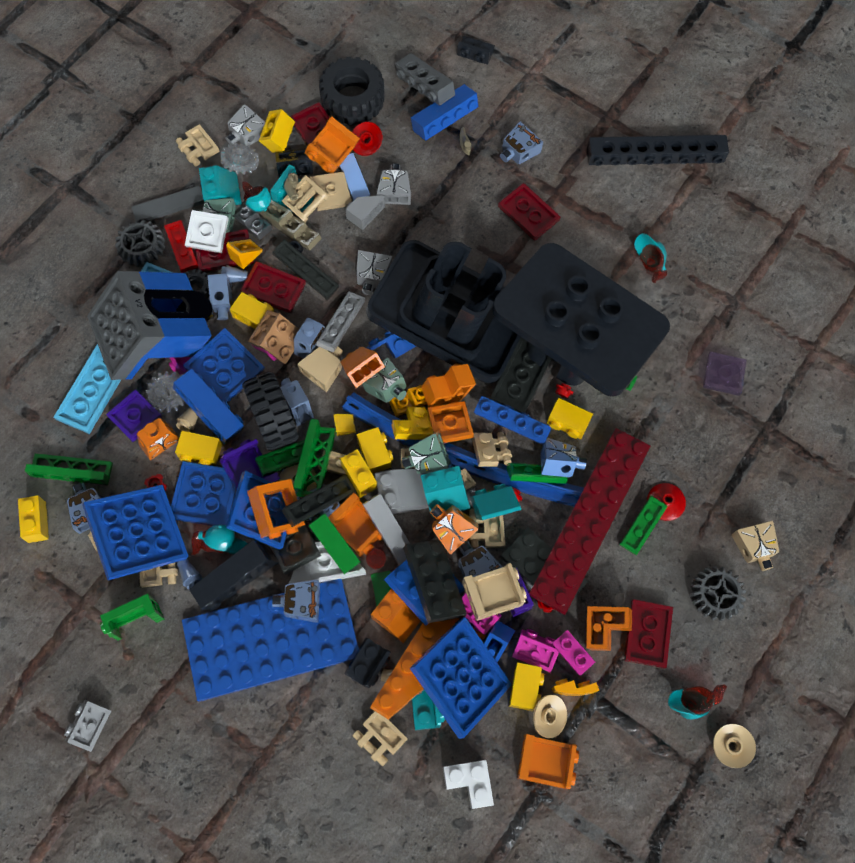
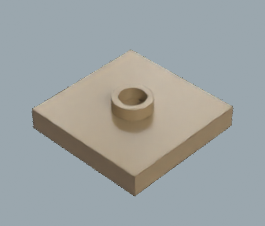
M344 172L310 176V179L329 196L326 201L323 200L317 207V211L347 207L352 201ZM318 193L313 195L314 199L319 195Z

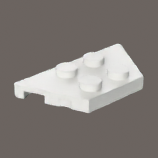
M315 542L321 556L294 570L289 584L319 580L320 583L335 579L366 575V571L361 564H358L344 575L322 543Z

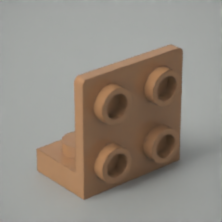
M267 310L248 342L263 348L280 362L286 364L294 352V337L299 329L280 313Z

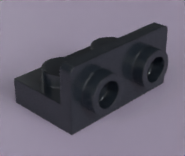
M463 36L462 41L458 43L457 55L488 65L495 45Z
M306 148L275 152L279 178L288 165L295 167L297 176L313 174L312 161L305 154Z
M365 638L344 674L363 687L370 688L378 681V673L381 668L388 664L391 651L382 648L369 638Z

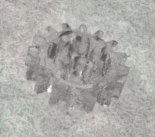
M235 142L234 146L228 144L227 147H223L220 159L221 164H224V168H229V172L234 170L236 174L242 172L245 175L246 171L252 173V169L256 170L259 163V154L255 153L256 149H250V145L245 147L243 143L238 145Z
M166 371L164 376L158 373L159 378L152 377L153 384L148 383L150 390H146V393L149 396V402L152 403L154 408L158 407L161 412L166 408L167 412H170L171 408L177 411V405L184 406L183 399L173 389L174 381L182 375L177 377L176 372L170 375ZM166 387H167L168 390L170 391V392H169L170 396H169V395L167 394V392H166V391H167V390H166Z

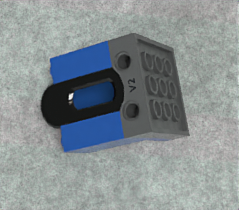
M117 271L87 316L111 380L132 379L148 358L193 357L212 336L207 322L213 316L212 304L204 294L192 289L186 273Z

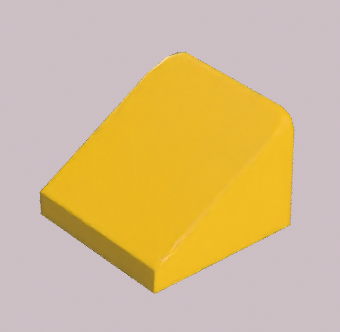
M333 414L337 436L356 433L353 414Z

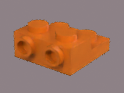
M454 401L450 404L433 405L427 408L433 433L439 431L443 443L473 438L474 433L465 401Z

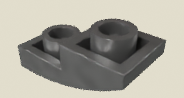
M247 206L234 215L259 240L273 230L271 224L262 219L258 212L251 210Z

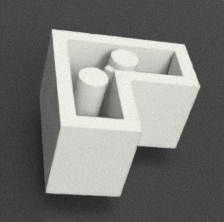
M486 760L443 767L446 790L467 787L471 809L494 805Z

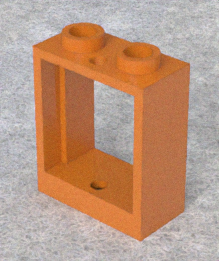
M291 479L256 486L247 491L261 538L269 536V539L282 536L281 533L283 532L290 535L299 532L298 528L305 525L304 521L294 527L286 524L273 528L264 496L281 492L285 506L297 501Z

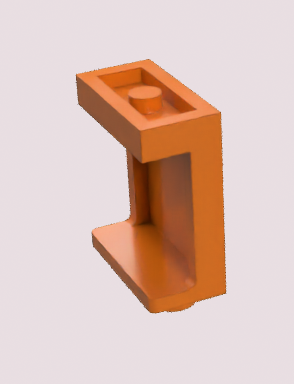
M331 116L326 126L313 142L307 146L305 154L310 160L318 163L324 171L335 173L355 148L360 138Z
M353 493L328 518L348 546L361 557L363 554L367 555L374 548L373 544L377 540L381 541L383 538L364 509L360 498Z
M525 734L517 779L570 789L571 785L574 786L576 780V772H573L574 763L577 764L579 760V751L576 750L577 745Z

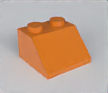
M392 588L371 613V618L403 644L421 622Z

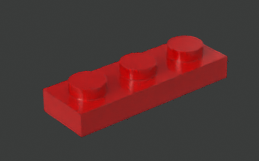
M179 220L164 225L181 273L199 268L192 248L185 246L187 234L182 221Z

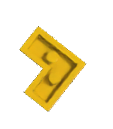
M407 407L406 415L408 420L392 421L391 426L395 439L423 440L434 434L426 407Z

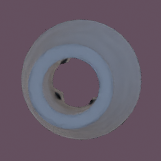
M229 265L227 267L222 266L221 274L226 273L231 283L246 281L248 271Z
M188 559L177 563L183 586L187 587V589H190L201 580L202 575Z

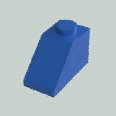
M500 621L495 623L484 643L497 663L515 632L514 629Z

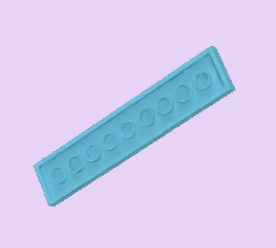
M146 262L141 272L173 273ZM98 344L54 415L57 421L88 434L91 433L121 381L111 380Z

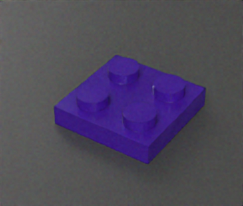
M136 389L106 414L132 442L137 439L138 431L143 429L148 423L162 418L161 414Z

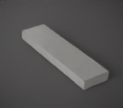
M348 291L317 340L318 347L334 353L363 306L365 297Z
M377 494L362 505L400 566L407 560L403 547L406 544H410L381 494Z

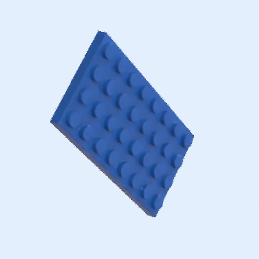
M342 579L320 583L318 623L285 617L284 607L272 606L273 596L182 619L197 701L208 700L351 661L359 648Z

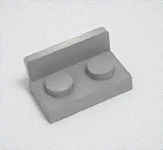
M88 700L79 703L74 713L76 718L73 724L69 723L64 732V736H66L65 741L91 752L111 710Z

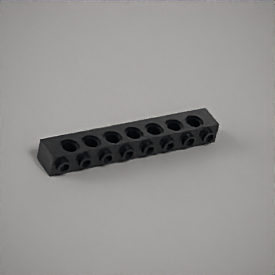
M727 135L590 137L587 145L589 165L616 166L622 164L667 165L673 163L718 164L725 162L729 154Z

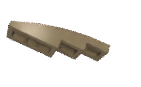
M271 200L267 211L258 212L278 230L292 240L299 242L300 245L309 251L322 239L320 234L308 228L304 221L293 216L291 210Z

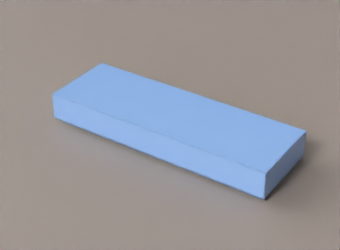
M351 153L339 167L341 172L345 174L348 189L354 201L357 197L370 196L354 153Z

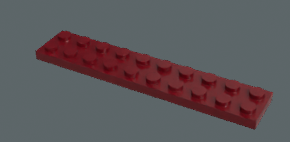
M617 428L615 429L529 593L531 597L564 615L567 613L651 447L650 445Z

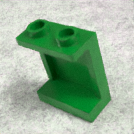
M146 594L100 615L102 620L100 627L104 634L119 641L122 639L119 628L145 615L156 623L165 619L158 602L152 596Z

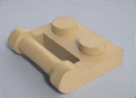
M305 175L295 189L299 195L298 199L292 201L287 195L282 202L302 221L306 222L308 216L323 200L326 201L329 196ZM315 193H318L319 195L312 201V203L303 212H301L300 209L313 197Z

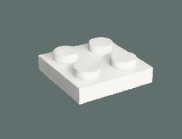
M192 210L185 246L222 253L229 218L224 215Z

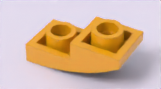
M422 385L408 389L403 400L399 401L394 397L389 402L396 417L406 414L407 407H422L427 404L421 389Z
M567 678L556 681V686L551 688L553 693L566 696H582L599 691L597 682L590 684V681L579 683V688H576L574 680L568 682Z

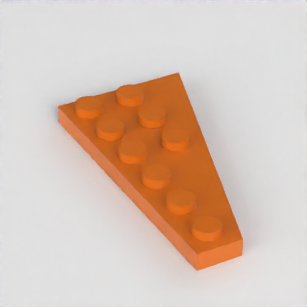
M459 618L432 622L426 626L422 623L370 707L372 710L389 720L407 705L410 700L424 690L410 670V667ZM473 627V629L480 637V639L482 641L485 640L487 635H484L482 632H478Z

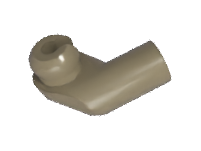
M290 173L284 184V189L292 201L297 200L299 197L295 190L298 184V176L295 173Z

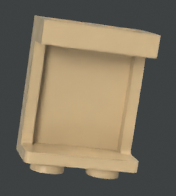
M511 563L506 564L505 567L472 577V575L464 577L462 583L476 621L523 606L527 598L523 586L520 587L517 580L519 579L516 567H512Z

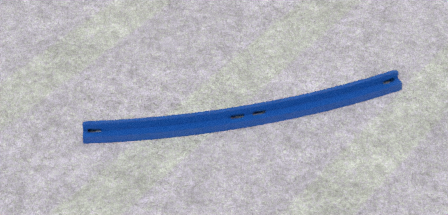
M354 392L351 396L348 395L347 401L342 406L343 410L353 414L354 417L373 428L379 427L380 432H384L385 435L395 439L391 426L392 421L401 419L375 406ZM351 404H354L355 406L359 407V409H355L351 406ZM395 439L408 447H411L414 444L421 441L414 439ZM444 443L452 467L460 466L461 470L465 468L469 474L498 485L505 483L506 487L512 486V488H516L522 493L575 507L584 490L583 487L567 483L510 481L506 469L507 465L498 463L497 467H482L485 469V471L474 467L475 465L478 466L476 454L450 443ZM456 459H462L466 461L467 464L457 461Z

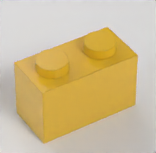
M282 109L269 111L259 142L272 153L285 151L295 121Z
M241 292L230 308L233 318L253 329L257 328L267 310L274 312L270 304L262 303L255 296L247 295Z
M558 398L547 424L554 430L566 432L572 438L582 439L593 413Z
M379 427L356 434L364 461L372 474L392 468L391 461L394 458L391 450L386 449L387 439L384 432L380 433Z
M181 431L175 453L180 458V461L198 462V464L216 466L222 443L219 438Z
M358 449L340 458L341 467L354 486L359 498L377 489V481Z
M38 495L18 499L20 537L28 543L49 540L46 501Z
M516 663L508 707L534 711L536 704L541 699V694H538L539 686H543L545 674L541 673L542 667Z

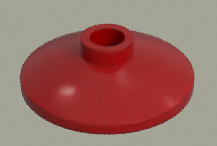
M360 123L352 131V133L360 138L353 149L356 154L369 156L380 148L383 135L381 129L375 123Z
M661 483L654 486L648 493L647 500L650 496H653L668 506L660 520L672 521L683 514L686 507V499L683 492L675 485ZM665 497H669L671 503L666 502Z

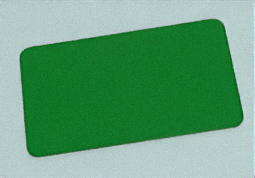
M391 571L371 574L377 606L391 589L384 580Z

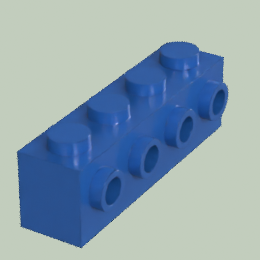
M463 84L455 89V96L439 106L433 103L412 116L413 131L425 141L478 108L477 93Z
M191 368L174 381L173 389L224 445L242 431L244 426L242 419L229 410L230 406L226 401H221L217 397L215 389L212 386H207L199 372H195Z

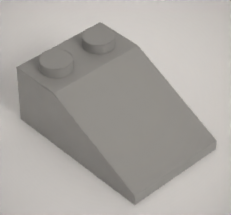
M398 469L375 473L378 494H381L393 515L429 508L421 480V475L427 473L418 474L416 469Z

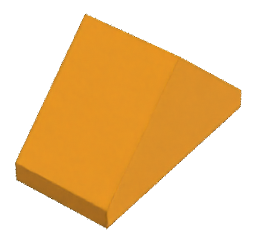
M251 239L228 242L226 245L230 259L242 269L250 264L263 250Z

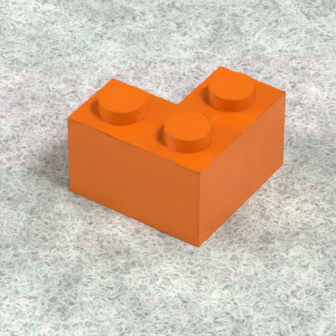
M454 364L445 375L428 377L421 386L428 407H432L433 405L450 404L454 401L461 402L476 385V382L468 364Z
M587 606V649L611 651V630L632 631V610L629 607Z

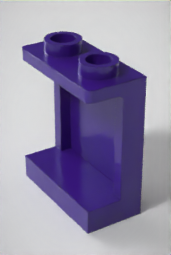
M248 439L242 442L239 448L235 450L230 448L222 453L223 456L220 459V463L236 491L241 474L244 471L272 483L280 480L277 472L265 477L262 476L255 462V458L262 455L257 446V439L253 441Z

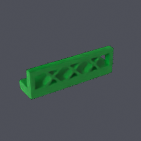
M310 419L293 484L296 496L305 497L312 493L311 491H306V489L313 482L317 485L316 490L323 487L336 435L335 428L320 427L319 421L316 419ZM320 434H330V437L321 442L319 439ZM323 448L326 452L325 455L317 459L315 456L316 452ZM319 465L321 472L313 476L311 469Z
M35 453L33 463L26 464L25 472L34 478L108 485L113 463L110 461ZM39 460H47L50 463V465H38ZM61 462H67V464L69 465L68 468H61L55 466H57ZM80 464H86L89 469L79 470L74 468ZM99 466H106L105 472L94 470Z

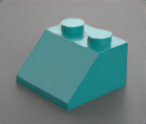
M217 165L199 168L204 201L234 199L235 205L242 204L236 172Z
M460 466L421 475L430 511L437 504L445 511L452 505L461 511L471 509Z
M504 483L493 486L494 490L487 492L486 488L474 491L475 495L470 496L476 519L483 521L521 510L512 486L506 487Z

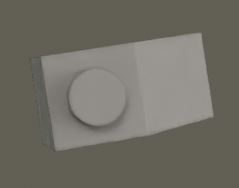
M383 195L357 197L346 207L347 219L364 230L385 208V197Z

